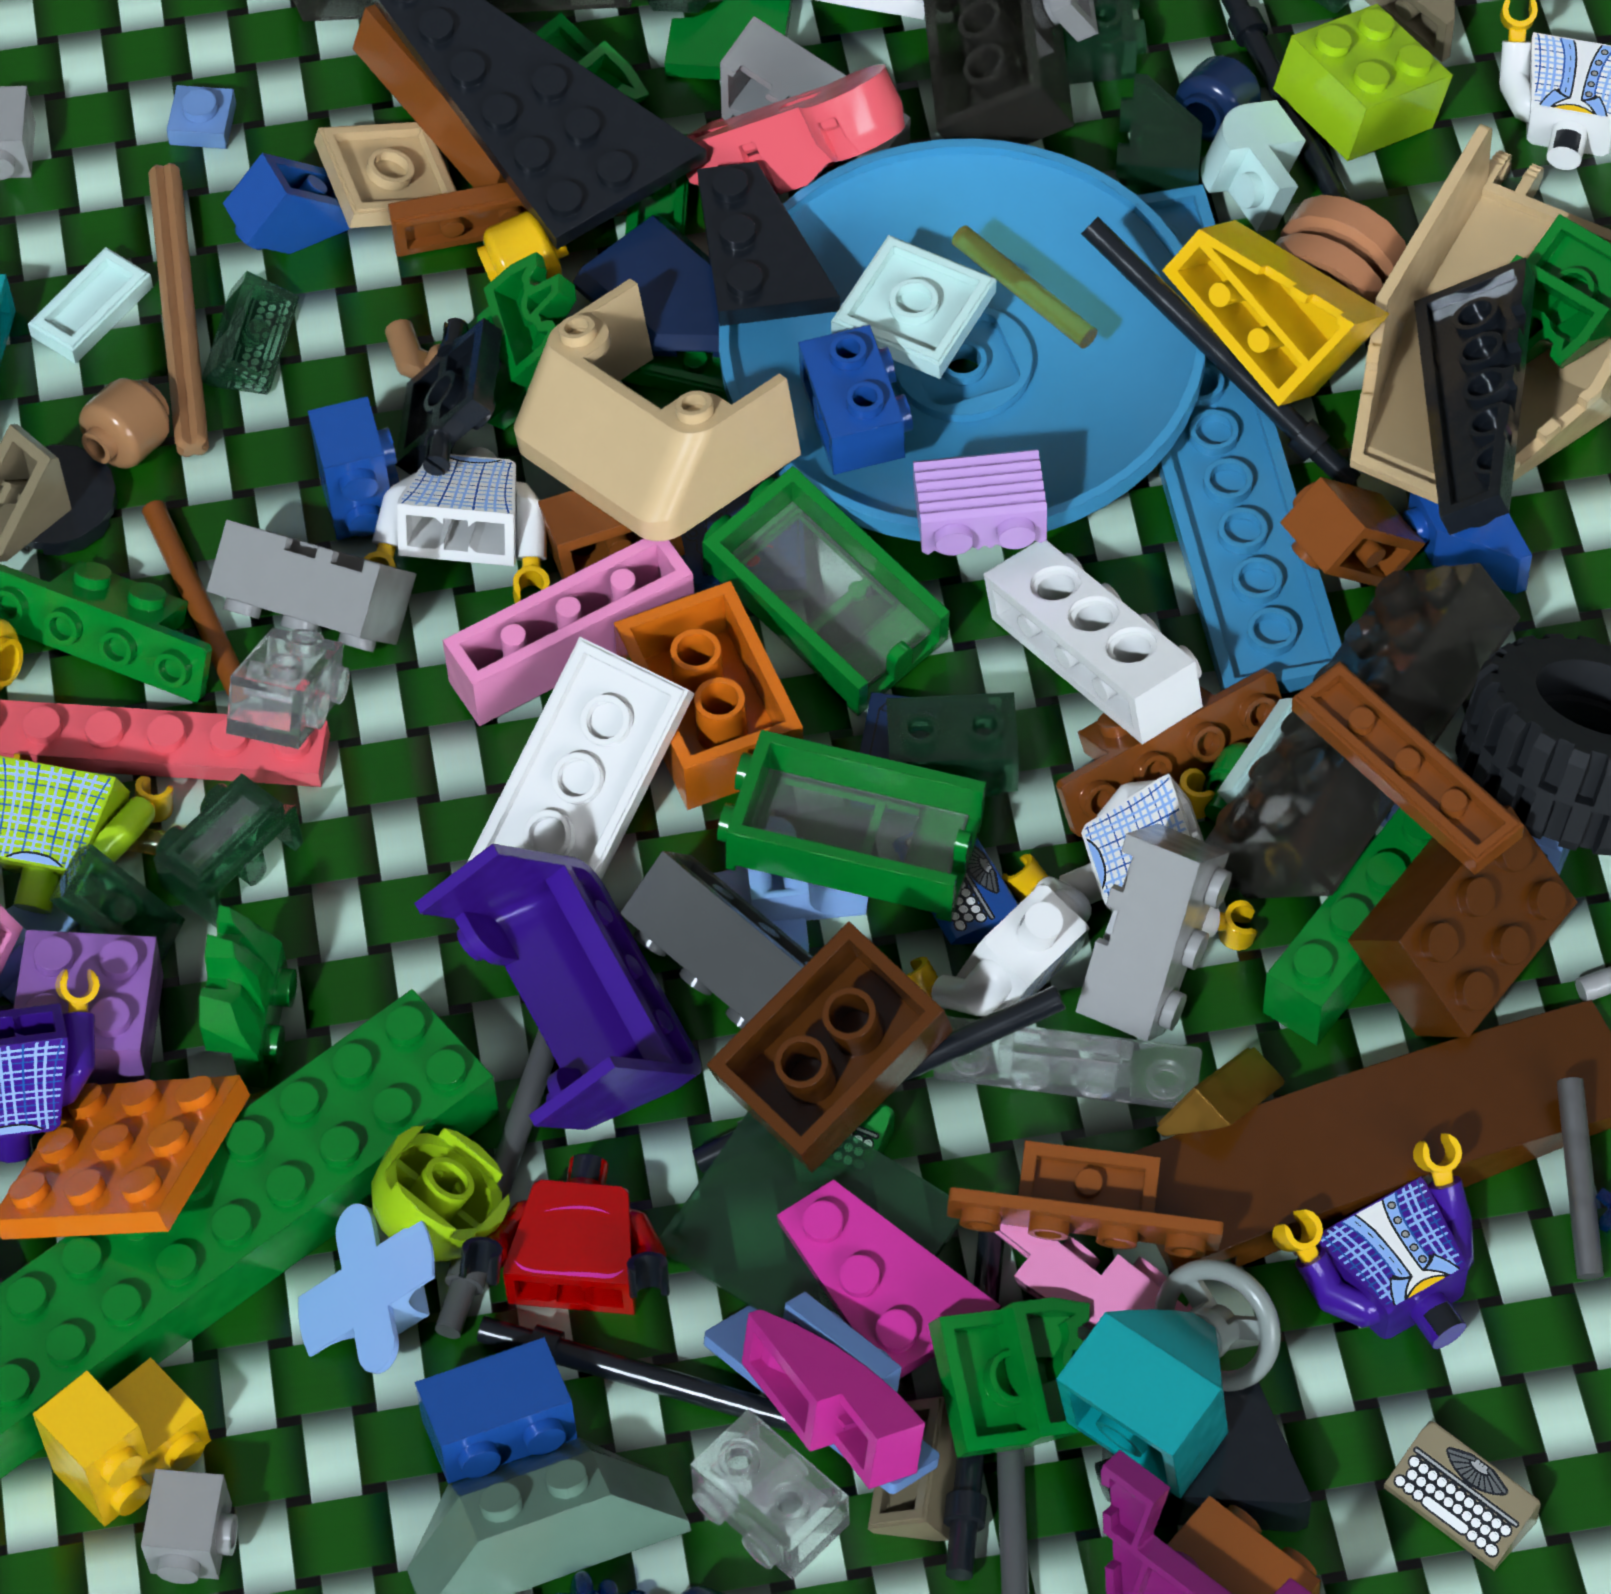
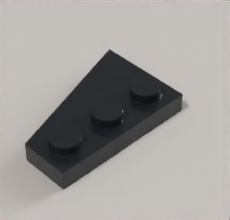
M751 162L697 169L719 325L726 326L838 312L840 309L839 294L758 163Z

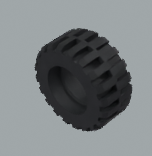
M1546 634L1541 639L1530 635L1519 638L1512 644L1509 642L1491 654L1481 667L1456 739L1455 752L1458 758V766L1502 806L1510 805L1531 836L1540 840L1544 836L1558 841L1559 847L1574 851L1581 847L1592 849L1593 854L1609 856L1611 855V646L1599 644L1595 638L1578 636L1577 639H1568L1563 634Z

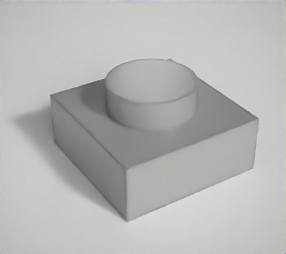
M1042 0L1044 9L1054 25L1061 24L1077 42L1098 34L1093 0Z

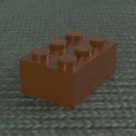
M1510 805L1503 806L1522 823ZM1525 826L1523 838L1476 875L1432 837L1349 937L1348 942L1416 1036L1469 1038L1577 904V900Z
M848 921L706 1065L717 1082L796 1159L813 1173L950 1035L953 1029L945 1011Z

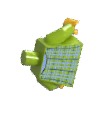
M14 753V758L0 756V866L5 870L21 874L13 905L29 912L51 914L59 881L90 886L94 882L97 873L107 871L137 841L151 823L164 821L171 816L173 812V786L168 785L161 794L151 795V778L140 776L135 783V797L129 799L130 791L116 777L22 760L20 753Z

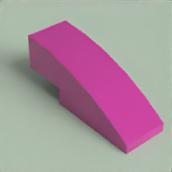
M761 1309L748 1313L742 1364L810 1452L834 1444L868 1489L917 1473L925 1422L894 1389L872 1370L839 1347L801 1326Z

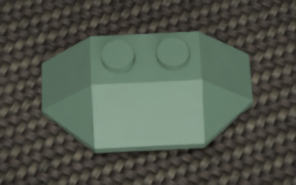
M577 1437L578 1439L562 1444L551 1453L530 1455L501 1465L483 1477H467L448 1484L407 1568V1572L415 1594H515L691 1531L690 1523L667 1476Z

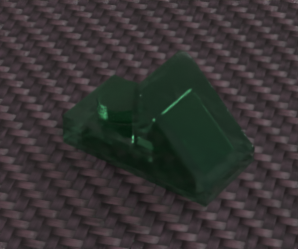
M92 844L77 848L49 899L80 924L75 933L156 937L161 964L186 920Z

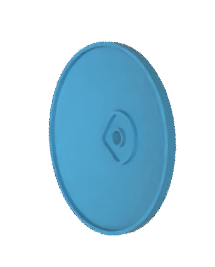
M975 138L916 142L877 151L825 173L801 188L783 203L839 294L840 307L888 235L996 278L995 295L951 361L968 359L977 363L978 367L968 373H957L947 367L941 378L938 379L893 360L896 382L891 383L895 396L905 394L913 421V430L904 432L905 458L833 475L800 379L798 342L832 334L831 321L837 312L726 326L719 325L721 373L724 390L731 405L777 374L783 375L788 380L801 455L774 474L779 478L789 468L794 466L859 527L888 536L919 542L920 534L913 485V461L1038 449L1047 503V532L1080 520L1107 506L1132 489L1158 465L1171 450L1188 423L1198 400L1206 356L1081 235L1099 217L1201 317L1162 271L1182 249V245L1152 208L1117 180L1092 166L1063 154L1031 145Z

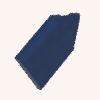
M652 215L582 266L574 278L573 284H575V289L591 303L628 279L638 283L653 356L677 357L678 351L713 352V357H719V318L710 258L662 216Z

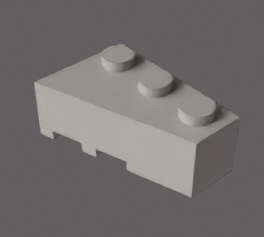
M753 16L720 62L722 118L726 120L814 90L846 75ZM903 113L905 128L890 140L858 156L839 161L833 166L824 168L815 179L852 160L880 150L910 144L911 117Z
M226 520L206 592L226 597L223 607L225 610L257 619L260 618L262 609L283 615L280 626L315 636L319 626L340 632L338 643L374 652L376 641L397 645L417 574L250 525Z
M1154 824L1126 833L1121 852L1133 857L1122 887L1114 884L1110 889L1106 906L1113 908V912L1103 939L1099 937L1095 941L1075 1011L1147 1042L1162 1035L1165 1028L1172 1031L1177 1025L1187 998L1186 994L1179 992L1187 968L1195 970L1204 955L1209 940V933L1202 931L1203 924L1210 906L1217 909L1221 905L1232 876L1230 871L1224 869L1230 852L1161 824Z

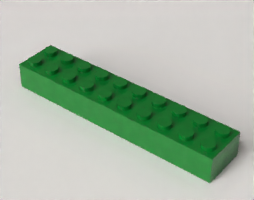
M413 989L243 1109L169 1232L65 1237L0 1283V1479L44 1448L32 1414L85 1371H88L108 1392L150 1357L159 1364L334 1236L338 1220L347 1207L359 1203L372 1208V1180L385 1152L398 1135L413 1126H424L419 1134L430 1133L438 1136L443 1128L458 1131L468 1138L499 1115L493 1075Z

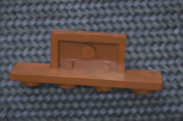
M1265 668L1215 695L1200 686L1203 707L1143 745L1105 713L1098 718L1097 722L1078 731L1084 753L1094 759V761L1061 778L1056 783L1071 832L1078 837H1082L1081 832L1084 825L1097 817V814L1117 789L1125 783L1157 780L1164 775L1170 774L1175 782L1179 784L1180 777L1184 771L1190 768H1197L1203 771L1212 766L1219 754L1228 745L1237 742L1250 744L1279 699H1282L1275 674Z
M1025 1140L1018 1195L952 1187L949 1190L947 1208L948 1217L960 1219V1226L974 1231L995 1232L1000 1230L1001 1224L1028 1227L1029 1235L1044 1240H1066L1069 1238V1233L1096 1236L1097 1244L1114 1249H1133L1137 1247V1242L1165 1245L1164 1251L1166 1253L1184 1258L1204 1257L1206 1250L1218 1251L1224 1223L1221 1221L1154 1213L1161 1157Z

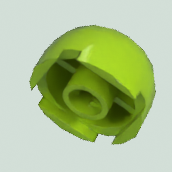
M413 1126L396 1137L385 1152L371 1183L373 1214L381 1230L389 1238L402 1229L410 1228L416 1223L423 1221L431 1237L435 1262L461 1258L462 1245L467 1239L489 1236L495 1232L504 1220L510 1206V1198L508 1193L502 1199V1192L497 1184L503 1174L498 1164L479 1144L458 1131L443 1128L437 1136L430 1133L419 1134L424 1126Z

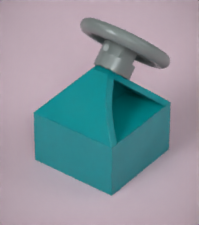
M1200 1259L1181 1265L1163 1282L1158 1291L1154 1309L1105 1312L1058 1375L1056 1381L1066 1422L1111 1453L1116 1454L1119 1450L1124 1452L1171 1487L1169 1492L1181 1499L1228 1434L1224 1391H1238L1256 1384L1266 1376L1276 1361L1280 1348L1281 1328L1276 1308L1270 1296L1252 1275L1229 1262L1216 1259ZM1203 1280H1216L1235 1288L1250 1303L1256 1317L1234 1315L1227 1307L1217 1304ZM1182 1292L1193 1308L1189 1312L1175 1310L1176 1302ZM1238 1339L1259 1341L1257 1352L1248 1364L1237 1370L1221 1371L1220 1358L1226 1354L1231 1344Z

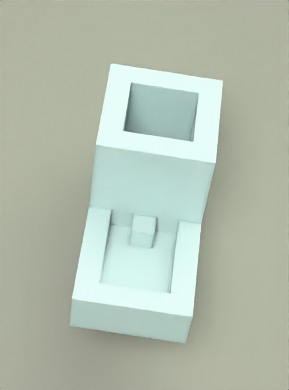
M1277 100L1239 105L1230 110L1225 116L1202 162L1201 178L1208 193L1228 191L1257 232L1275 230L1298 188L1289 172L1306 140Z

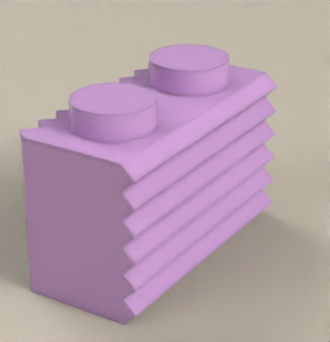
M1038 449L913 461L914 497L923 553L929 555L936 551L943 555L953 556L963 554L970 550L971 547L979 550L983 546L992 548L995 545H1000L1007 549H1021L1031 545L1034 541L1042 543L1047 539V503Z

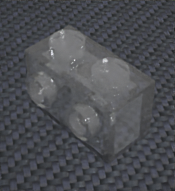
M272 628L230 676L226 733L299 749L315 728L321 729L323 727L328 712L335 704H341L346 696L350 672L348 667L342 666L344 643L324 639L322 634L309 629L286 631Z
M749 1408L690 1464L693 1484L692 1498L699 1510L717 1525H721L726 1521L743 1536L742 1544L754 1560L766 1569H771L776 1565L791 1580L805 1569L850 1525L849 1496Z

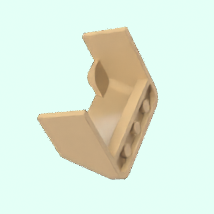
M628 279L582 310L564 319L550 332L516 418L514 432L519 452L526 459L640 537L650 541H666L686 533L801 455L788 380L781 374H777L732 405L715 394L703 391H690L681 395L662 409L621 383L620 380L653 359L638 283Z

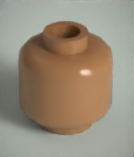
M120 378L110 382L84 405L79 414V426L83 435L82 445L95 461L102 464L108 463L123 469L138 465L164 442L169 433V406L166 399L155 386L147 381Z

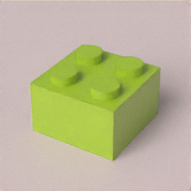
M1374 4L1291 35L1273 89L1347 161H1350L1433 128L1453 75L1398 24L1390 14L1378 4Z

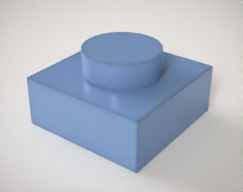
M177 85L167 125L169 145L227 149L236 109L234 89Z

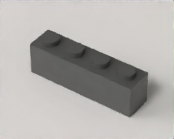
M662 851L619 913L637 928L634 937L640 944L659 956L665 957L668 954L683 967L679 975L687 984L705 995L710 996L714 993L729 1007L725 1014L740 1028H743L813 958L812 955L692 855Z

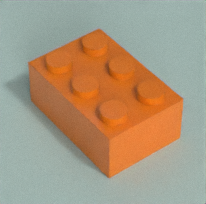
M731 581L613 622L617 655L695 693L663 757L687 810L740 791L735 789V777L743 752L753 754L761 730L803 739V726Z

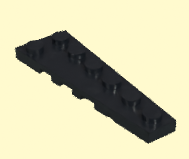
M1526 257L1414 301L1439 514L1449 535L1471 527L1484 526L1495 518L1509 513L1536 281Z

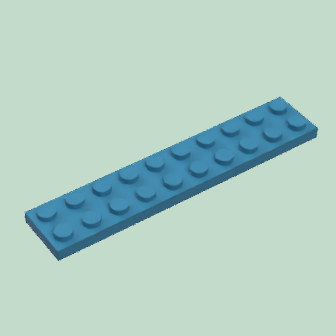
M1203 184L1137 195L1162 218L1177 237L1182 247L1199 229L1215 225ZM1206 357L1204 378L1197 403L1186 427L1171 450L1158 463L1157 468L1220 690L1223 691L1265 668L1275 674L1280 694L1302 691L1338 662L1343 663L1349 669L1320 571L1312 568L1297 556L1291 547L1295 539L1280 523L1293 508V501L1297 494L1276 425Z

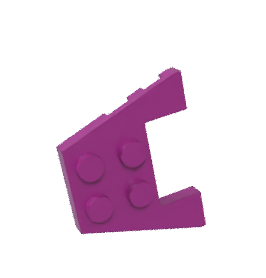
M1121 1450L1103 1464L1101 1469V1485L1110 1488L1111 1505L1103 1512V1533L1112 1539L1113 1560L1105 1566L1106 1594H1232L1201 1571L1197 1563L1190 1556L1173 1550L1154 1535V1530L1171 1487ZM1289 1578L1274 1594L1312 1593L1292 1578Z

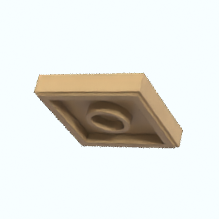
M417 122L321 127L317 130L314 144L349 228L389 226L391 222L388 204L457 191L439 148Z

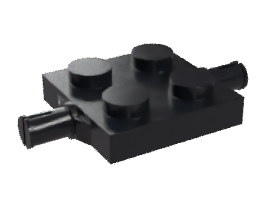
M460 318L448 319V324L445 322L443 325V339L438 347V353L422 371L407 383L396 452L397 464L395 465L410 475L417 473L422 464L427 473L435 476L444 475L445 470H449L450 453L455 442L471 429L478 430L482 428L495 410L496 400L494 399L496 376L501 368L499 353L502 330L485 318L480 320L470 330L464 320Z

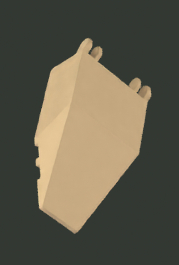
M1479 124L1376 297L1375 305L1390 315L1370 336L1350 457L1351 468L1438 504L1414 301L1511 263L1516 254L1528 259L1559 214L1611 243L1610 229L1533 199L1543 178V167L1532 163L1529 169L1525 171L1515 191L1501 186L1510 172L1512 155L1499 150L1490 160L1493 130L1483 124ZM1611 337L1562 369L1550 357L1552 347L1526 364L1513 481L1611 417Z

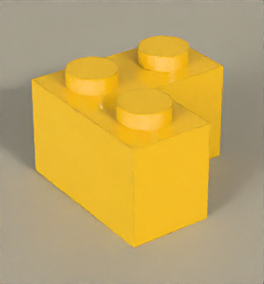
M151 1357L108 1392L88 1371H85L32 1414L53 1472L104 1527L119 1515L127 1516L132 1514L147 1501L151 1494L155 1469L184 1471L199 1459L205 1449V1445L211 1441L203 1411Z

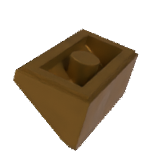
M1248 1047L1196 1085L1157 1123L1159 1127L1156 1130L1164 1137L1230 1126L1282 1087L1285 1081L1255 1047L1251 1049Z

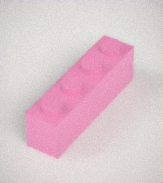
M642 539L442 640L449 683L477 724L481 726L554 689L579 637L617 654L613 622L695 594L693 573L669 540L650 541Z

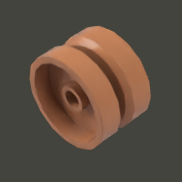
M1319 195L1304 199L1282 229L1280 238L1275 242L1277 246L1374 305L1378 293L1407 246L1405 240L1390 222L1369 207L1345 197ZM1370 336L1361 344V346L1370 338Z

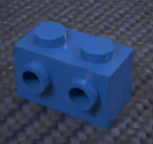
M866 325L798 342L800 379L833 475L905 458L904 432L913 430L910 407L905 394L897 396L894 394L891 383L896 382V373L890 350L887 346L878 348L871 326Z
M368 396L308 410L320 481L336 539L340 540L353 536L364 537L374 534L383 496L391 486L400 482L395 467L397 458L389 428L377 430Z
M545 1337L415 1382L422 1422L448 1484L467 1477H483L501 1465L530 1455L551 1453L562 1444L578 1439L572 1400Z

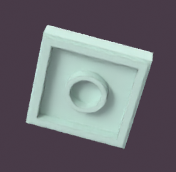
M888 235L832 319L831 333L870 325L878 348L887 346L893 360L940 379L995 295L996 278Z

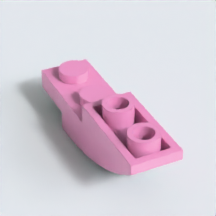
M1001 1224L999 1231L994 1232L1027 1258L1014 1275L1018 1286L1036 1299L1054 1297L1090 1303L1089 1321L1082 1325L1090 1330L1095 1327L1105 1312L1154 1309L1158 1291L1167 1278L1161 1271L1142 1257H1138L1132 1265L1119 1254L1101 1275L1095 1271L1101 1261L1090 1250L1070 1236L1061 1244L1058 1241L1039 1239L1029 1235L1028 1227ZM1178 1300L1176 1302L1175 1310L1189 1312L1193 1309L1190 1303L1184 1306Z

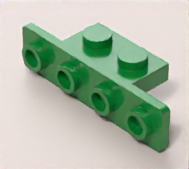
M78 561L50 582L0 564V618L7 620L16 629L17 634L192 702H198L205 696L212 646L209 643L175 631L185 623L188 601L167 594L162 587L156 584L138 583L114 574L110 568L96 562Z

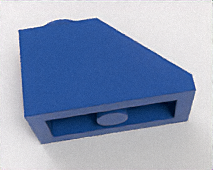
M261 153L223 202L224 207L236 225L235 232L246 245L256 250L269 249L292 254L352 229L348 227L325 168L266 153Z
M1410 493L1408 510L1403 512V519L1426 543L1422 548L1432 566L1514 594L1527 590L1532 553L1509 513L1495 518L1484 526L1471 527L1449 535L1440 518L1438 504Z

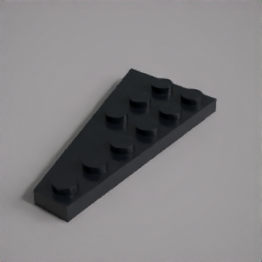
M372 0L526 209L539 221L557 250L707 162L706 149L486 0Z

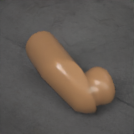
M407 319L395 320L385 329V335L396 369L403 376L412 379L438 353L440 344L432 346L429 351L421 348L414 325Z

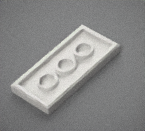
M579 637L467 863L491 844H499L578 858L589 865L602 880L695 693Z

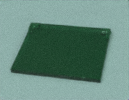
M747 1112L679 1213L675 1214L659 1239L668 1257L682 1263L756 1310L761 1309L783 1318L785 1303L799 1294L807 1292L828 1310L839 1315L778 1224L777 1214L834 1179L936 1257L939 1256L959 1226L960 1219L947 1216L948 1194L853 1135H850L811 1173Z

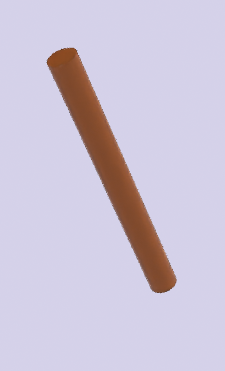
M161 500L151 501L143 507L142 514L182 599L188 601L187 610L201 640L212 646L211 661L228 698L231 701H241L251 694L252 687L165 503Z

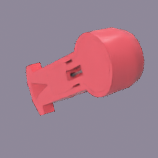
M878 64L851 73L828 85L726 120L723 118L714 120L687 135L688 138L706 149L707 162L690 171L686 176L691 184L698 185L697 169L757 162L776 194H783L805 187L824 168L865 153L899 134L905 128L902 100L885 64Z

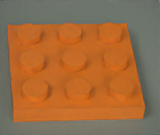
M240 1075L196 1076L188 1079L157 1081L145 1079L137 1082L85 1084L75 1102L62 1107L60 1126L54 1131L46 1132L40 1139L37 1148L16 1181L10 1186L7 1195L0 1204L1 1239L169 1232L250 1097V1093Z

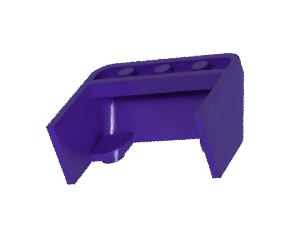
M491 844L414 903L420 914L454 919L459 927L457 938L462 948L470 957L477 961L484 959L490 964L505 966L560 1067L547 1078V1088L549 1091L546 1095L547 1102L529 1114L535 1127L588 1130L681 1088L701 1073L702 1065L695 1047L624 919L619 914L620 912L605 885L594 870L584 861L570 856Z

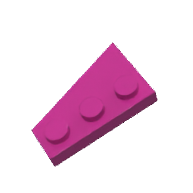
M834 1179L777 1214L778 1224L843 1321L874 1346L885 1351L892 1360L901 1366L900 1378L935 1357L928 1325L930 1322L943 1316L1002 1309V1306Z

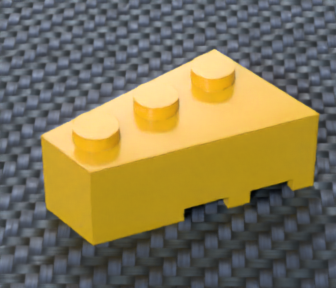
M1236 220L1199 229L1162 270L1278 407L1314 396L1390 315L1388 312Z

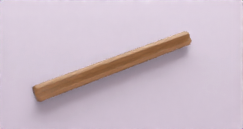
M168 163L164 166L156 164L152 166L148 175L174 440L178 454L183 457H189L193 454H205L209 448L183 186L180 168L173 163Z

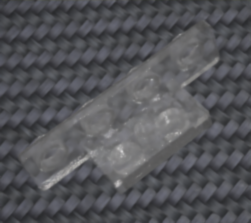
M947 1016L953 1031L976 1021L975 1019ZM1028 1026L933 1069V1075L939 1080L1172 1109L1198 1085L1202 1050L1192 1046Z

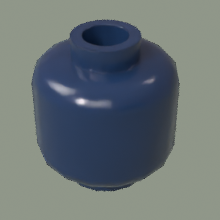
M1224 55L1209 57L1198 64L1180 83L1175 94V110L1182 125L1189 133L1200 140L1211 143L1230 110L1242 104L1261 102V89L1256 76L1245 64L1235 58Z

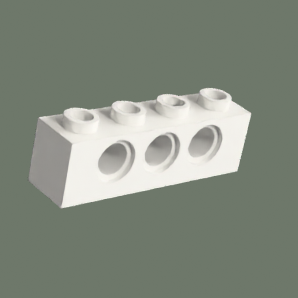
M1047 540L1042 543L1036 541L983 574L992 619L1142 745L1203 707L1199 685L1202 671L1194 654L1186 646H1177L1165 637L1146 614L1138 615L1123 603L1113 587L1107 583L1101 585L1086 573L1080 562L1072 554H1063Z

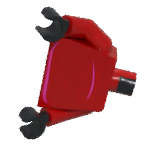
M592 1154L572 1156L569 1160L566 1182L542 1179L532 1185L528 1199L516 1202L506 1213L504 1220L495 1232L487 1237H472L467 1239L462 1245L459 1277L466 1278L471 1272L487 1273V1284L496 1286L499 1284L500 1270L504 1266L503 1278L508 1304L635 1315L636 1298H638L637 1292L640 1289L656 1287L661 1289V1296H669L670 1294L666 1251L649 1218L645 1213L630 1207L629 1191L621 1186L606 1185L609 1164L602 1157Z

